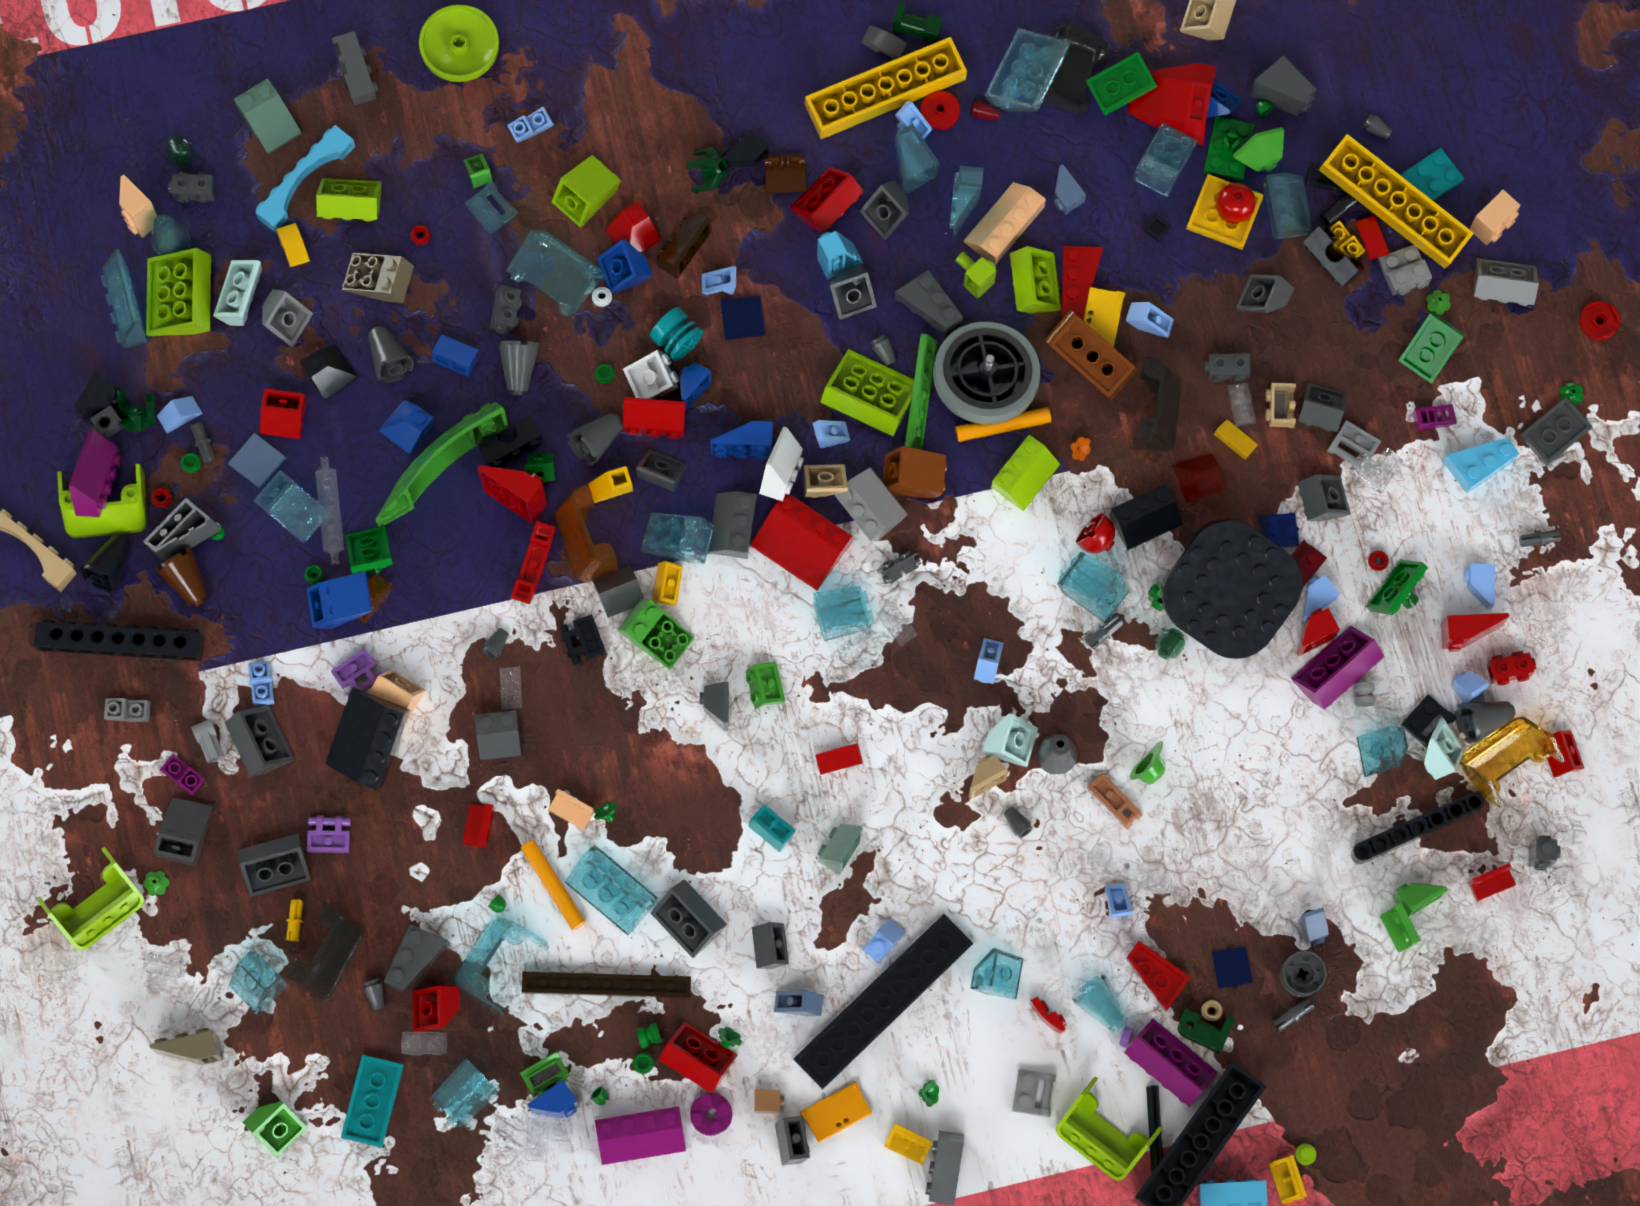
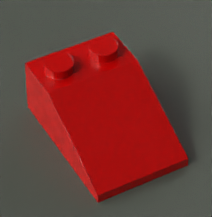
M1509 613L1447 615L1440 625L1442 649H1448L1449 652L1461 651V648H1465L1501 628L1509 618Z

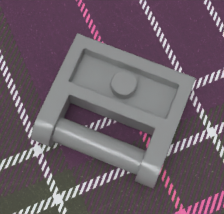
M1346 420L1327 452L1336 454L1356 466L1358 471L1363 472L1381 441ZM1341 442L1363 455V460L1361 461L1338 447L1339 443Z
M1019 1069L1012 1112L1050 1117L1051 1110H1049L1056 1075ZM1039 1080L1045 1081L1041 1109L1035 1108Z

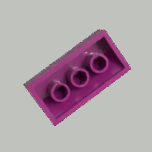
M90 430L69 483L76 516L100 517L102 510L106 508L107 496L111 494L112 483L117 478V469L122 464V455L119 454L118 447L95 430Z
M1350 626L1291 679L1314 704L1325 710L1375 666L1384 655L1375 639Z
M1153 1018L1124 1052L1133 1062H1136L1147 1074L1154 1077L1165 1089L1172 1092L1188 1107L1194 1103L1218 1073Z
M679 1106L595 1120L602 1165L686 1152Z

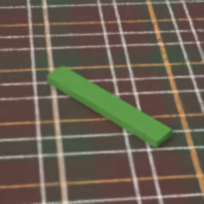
M921 334L905 441L906 447L922 450L937 348V340L928 334Z

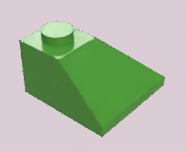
M1283 127L1256 133L1233 154V157L1257 172L1273 170L1277 167L1276 163L1283 156Z
M1405 883L1396 889L1398 893L1393 898L1397 904H1403L1410 917L1440 899L1448 889L1446 886L1413 883L1408 886Z
M282 1101L258 1107L243 1121V1124L276 1158L308 1128Z

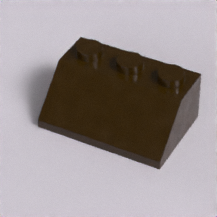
M690 213L688 218L684 217L682 219L678 232L670 236L668 246L665 249L662 248L656 257L659 268L676 279L681 276L711 233V218L708 216Z

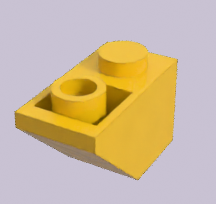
M626 466L608 471L588 483L594 503L633 492L632 482Z

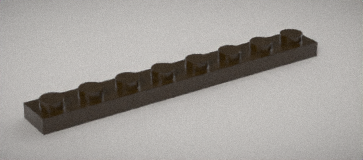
M522 971L521 992L522 994L690 999L691 976Z

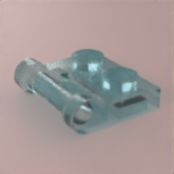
M494 182L488 183L484 189L465 202V206L490 235L518 213L515 207H511L499 193ZM489 194L503 208L505 214L501 216L486 198Z

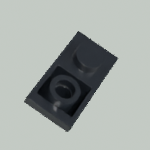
M750 131L747 135L743 134L738 139V144L735 147L728 148L723 154V158L728 167H755L768 154V146Z

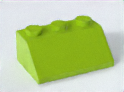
M322 178L316 194L317 217H323L324 219L377 220L380 212L382 181Z
M1029 246L1010 253L1017 311L1031 314L1061 310L1054 253Z
M1028 435L993 479L991 488L1024 512L1060 466V463L1043 444L1031 435Z

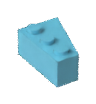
M826 232L818 239L817 260L827 279L837 276L842 269L859 263L863 264L854 243L839 232Z
M1506 437L1445 456L1443 463L1465 492L1469 493L1515 461L1520 453Z
M1230 1179L1224 1180V1183H1216V1180H1203V1184L1198 1185V1206H1268L1266 1180L1246 1179L1245 1182H1237V1180Z

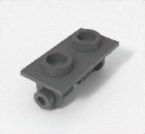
M907 550L899 554L897 560L893 562L889 560L881 565L882 568L877 570V572L885 575L882 577L885 584H891L903 577L900 569H903L907 575L919 568L921 562L918 557L914 558L917 552Z

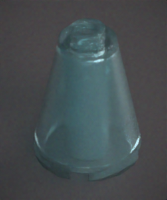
M162 214L157 216L154 220L150 236L151 246L157 255L161 256L188 250L191 241L188 228L169 215Z
M1103 972L1100 978L1095 976L1079 989L1081 994L1078 997L1075 994L1072 996L1071 999L1076 1005L1110 1031L1116 1030L1119 1032L1126 1027L1128 1017L1107 976Z

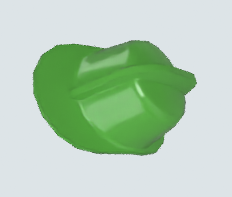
M1162 741L1156 743L1149 753L1133 768L1130 774L1131 780L1140 779L1150 785L1162 777L1166 768L1165 762L1159 755L1163 747Z

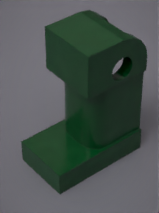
M898 2L893 19L892 33L923 39V41L937 42L943 17L929 14L927 18L906 12V4Z
M1185 1009L1177 1026L1180 1036L1220 1054L1236 1019L1227 1016L1220 1030L1199 1020V1014ZM1186 1024H1190L1192 1029H1187Z

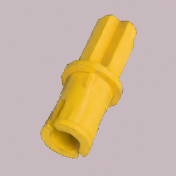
M299 899L291 900L289 919H286L288 922L287 941L299 942L300 926L303 923V920H301L303 901Z

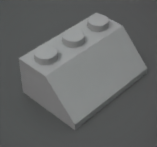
M1476 258L1473 284L1474 297L1480 300H1497L1501 303L1514 302L1522 306L1535 304L1539 286L1536 266Z
M871 467L847 481L848 491L834 494L870 541H879L908 515Z

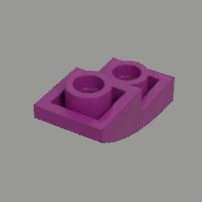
M174 754L170 756L160 769L163 774L191 795L206 780Z

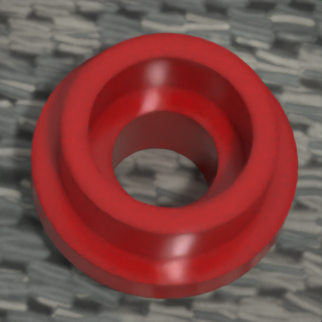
M418 225L412 229L410 237L413 243L424 245L430 240L431 234L426 226ZM420 233L424 234V237L421 239L417 237Z
M158 488L152 493L151 499L156 507L165 508L171 504L172 494L166 488ZM160 496H166L164 501H159Z
M1374 551L1368 558V564L1371 569L1382 571L1388 566L1389 558L1382 551ZM1375 559H1380L1382 564H1376Z

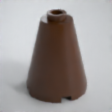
M191 548L186 549L184 554L178 553L160 564L161 567H156L158 574L189 606L194 604L195 607H198L206 602L205 597L208 595Z

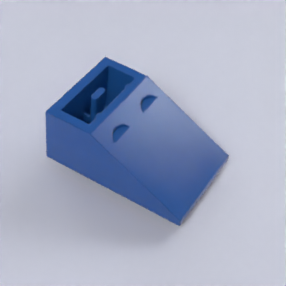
M751 421L710 440L711 455H715L718 458L732 455L740 459L747 458V456L767 459L772 453L773 422Z
M366 572L320 582L306 589L312 628L331 630L372 612Z

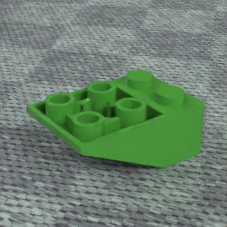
M646 598L640 599L617 629L631 643L669 670L695 638L651 599Z

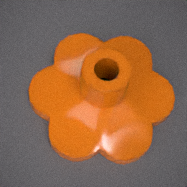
M1079 437L1076 442L1071 444L1070 448L1073 451V459L1083 461L1086 455L1090 453L1089 438Z

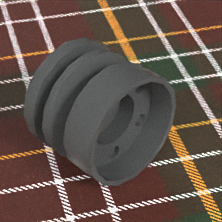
M1300 951L1289 956L1283 962L1279 971L1280 983L1284 990L1290 995L1299 998L1308 997L1320 990L1327 976L1323 960L1315 953L1309 951ZM1299 970L1306 972L1307 976L1304 977V980L1297 977Z

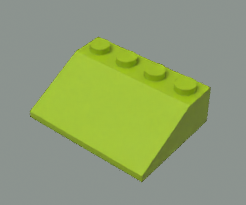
M198 248L148 258L147 336L194 335L210 331L211 254Z
M848 349L825 386L820 403L894 437L911 405L914 379Z

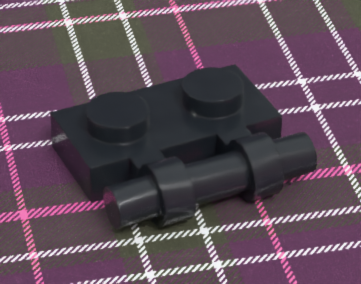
M592 614L574 620L575 629L569 631L567 624L559 627L562 633L560 637L566 644L568 650L566 653L568 658H571L573 665L581 663L580 654L584 653L586 660L606 654ZM578 636L581 646L575 647L574 637Z

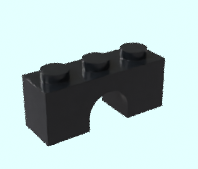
M1327 224L1320 225L1303 241L1306 245V250L1311 255H1315L1319 260L1320 266L1330 272L1336 284L1342 287L1349 285L1366 268L1353 254L1346 255L1342 260L1337 259L1333 254V246L1339 238Z
M531 414L513 423L514 431L517 434L513 442L508 444L502 443L493 434L477 443L478 450L488 467L500 468L508 459L518 458L524 453L523 451L528 448L534 449L541 444L543 435Z

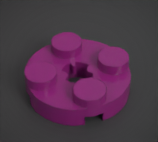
M702 1094L691 1106V1122L694 1128L705 1136H716L728 1129L732 1121L731 1105L725 1097L719 1094ZM716 1110L715 1114L717 1113V1117L708 1120L706 1118L708 1115H705L706 1111Z

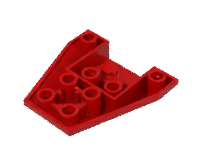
M1194 63L1149 71L1157 88L1131 101L1128 114L1184 143L1203 145L1212 86H1214L1217 66Z

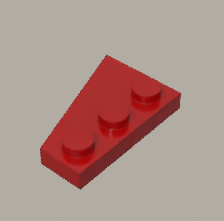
M1140 941L1136 943L1126 958L1165 1011L1169 1009L1190 979L1189 975Z

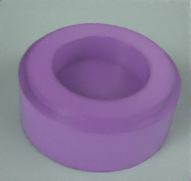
M1125 1027L1120 1039V1046L1128 1048L1134 1028Z

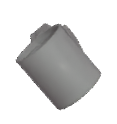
M211 719L191 727L198 744L200 743L207 763L216 762L225 757L216 737L218 735Z

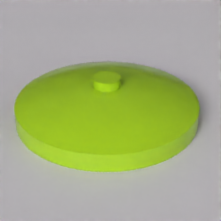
M451 5L436 11L427 19L420 33L419 48L425 65L436 76L452 82H466L482 76L494 64L499 51V37L493 21L484 12L468 5Z

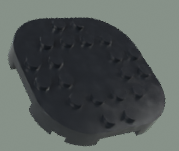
M1232 518L1213 520L1196 531L1193 535V540L1171 570L1168 569L1161 585L1163 608L1170 620L1179 629L1217 655L1231 659L1246 658L1266 647L1293 611L1302 593V574L1297 562L1286 550L1249 524Z

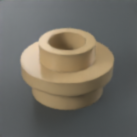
M1215 1000L1205 1002L1201 1008L1202 1016L1208 1021L1218 1020L1223 1012L1222 1006ZM1208 1008H1214L1215 1014H1209Z

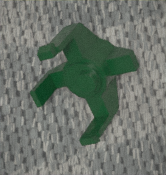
M715 147L702 150L696 149L693 151V154L696 156L706 155L705 158L686 161V169L701 167V173L704 176V186L691 189V192L695 194L716 189L722 178H728L727 163Z
M124 388L117 390L119 415L123 419L118 422L119 427L132 432H142L155 424L154 395L146 394L147 406L144 408L140 405H127Z

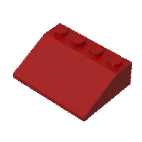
M479 466L477 468L483 492L532 525L547 507L542 479L536 474L532 473L530 475L524 471Z
M786 494L783 501H777L750 546L818 591L851 545L853 536L792 495Z

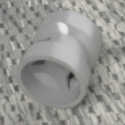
M1371 682L1355 683L1354 691L1357 696L1354 698V705L1359 707L1375 705V697L1372 696L1375 691V684Z

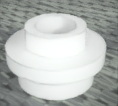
M598 287L592 293V300L595 305L605 307L611 303L612 293L606 287ZM600 294L606 295L604 299H600L598 296Z

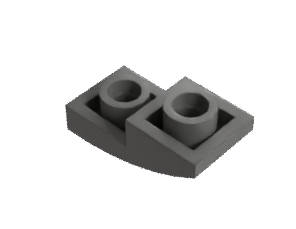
M871 25L861 40V43L874 52L882 51L893 60L901 57L907 45L905 41L895 35Z

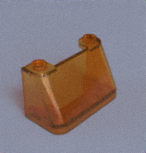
M588 484L575 489L555 511V520L576 576L583 582H590L618 570L617 558L613 548L608 543L594 545L584 521L588 519V510L594 507L592 493Z

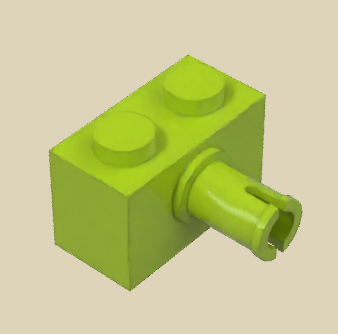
M962 252L955 261L966 270L963 286L979 299L995 283L996 266L989 259L985 260L983 257L975 263L965 252Z

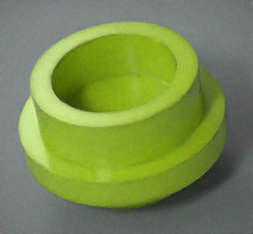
M1302 1144L1296 1149L1295 1158L1301 1165H1310L1316 1159V1150L1309 1144Z

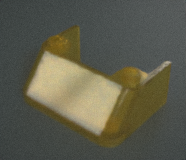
M1516 717L1513 721L1504 725L1464 753L1459 764L1480 794L1496 806L1501 807L1502 803L1497 795L1501 789L1498 782L1501 778L1528 759L1538 763L1544 762L1549 756L1554 757L1561 763L1565 759L1552 734L1526 717Z

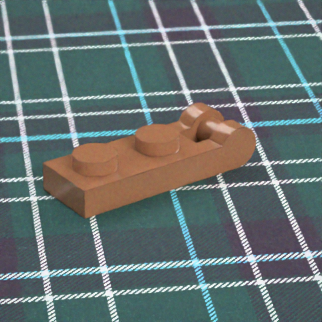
M1103 773L1087 787L1127 830L1132 826V822L1135 819L1138 820L1143 816L1141 811ZM1126 808L1130 811V814L1127 816L1122 813Z

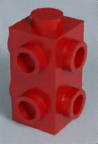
M1523 651L1513 652L1508 657H1503V655L1493 656L1486 664L1491 684L1497 683L1498 686L1507 685L1511 680H1518V682L1527 681L1534 674V670H1536L1535 659L1531 658L1530 652L1523 653Z

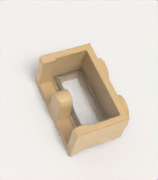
M1271 383L1270 388L1266 389V401H1269V409H1266L1265 420L1269 421V427L1294 428L1296 419H1294L1296 405L1294 391L1296 384Z

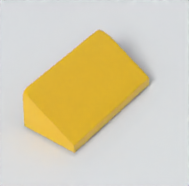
M1229 420L1222 423L1214 433L1217 438L1244 460L1258 446L1255 441Z
M668 561L658 563L652 596L653 602L677 605L683 566Z

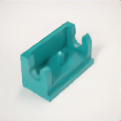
M765 804L754 814L748 825L749 828L778 852L784 849L785 844L788 841L790 842L796 832L792 826Z

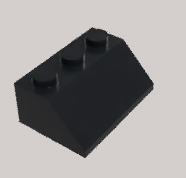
M1166 483L1112 508L1109 514L1127 551L1182 526L1176 502Z

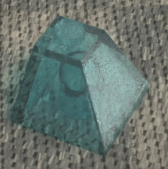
M1388 726L1357 737L1364 777L1401 766L1408 749L1404 727Z
M993 948L974 968L970 989L983 994L1017 999L1024 958Z

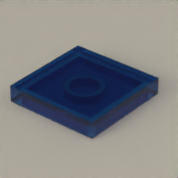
M760 296L720 300L725 340L765 336Z

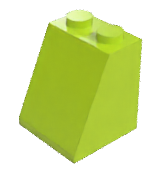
M591 155L561 177L552 203L581 228L617 192L621 180L604 166L601 161Z

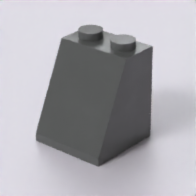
M1283 55L1254 80L1250 96L1259 101L1267 100L1274 107L1298 116L1301 112L1306 113L1312 107L1311 103L1315 99L1316 88Z

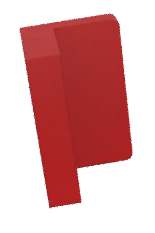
M1571 730L1558 731L1541 739L1553 777L1585 769Z
M485 803V806L470 804L462 841L463 845L487 849L495 810L493 804Z
M1510 863L1475 877L1468 883L1477 902L1516 886L1509 870L1512 867Z

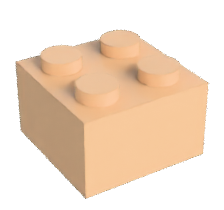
M1502 190L1476 215L1469 230L1486 246L1491 241L1495 243L1501 237L1504 229L1508 230L1515 223L1521 205L1506 191Z

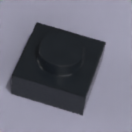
M1155 214L1143 231L1159 243L1171 229L1172 225Z

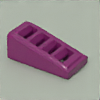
M1452 404L1423 407L1413 411L1417 432L1457 425ZM1444 411H1448L1450 420H1446ZM1437 412H1440L1442 421H1439ZM1432 413L1435 422H1431L1430 414ZM1422 415L1426 416L1427 423H1424Z

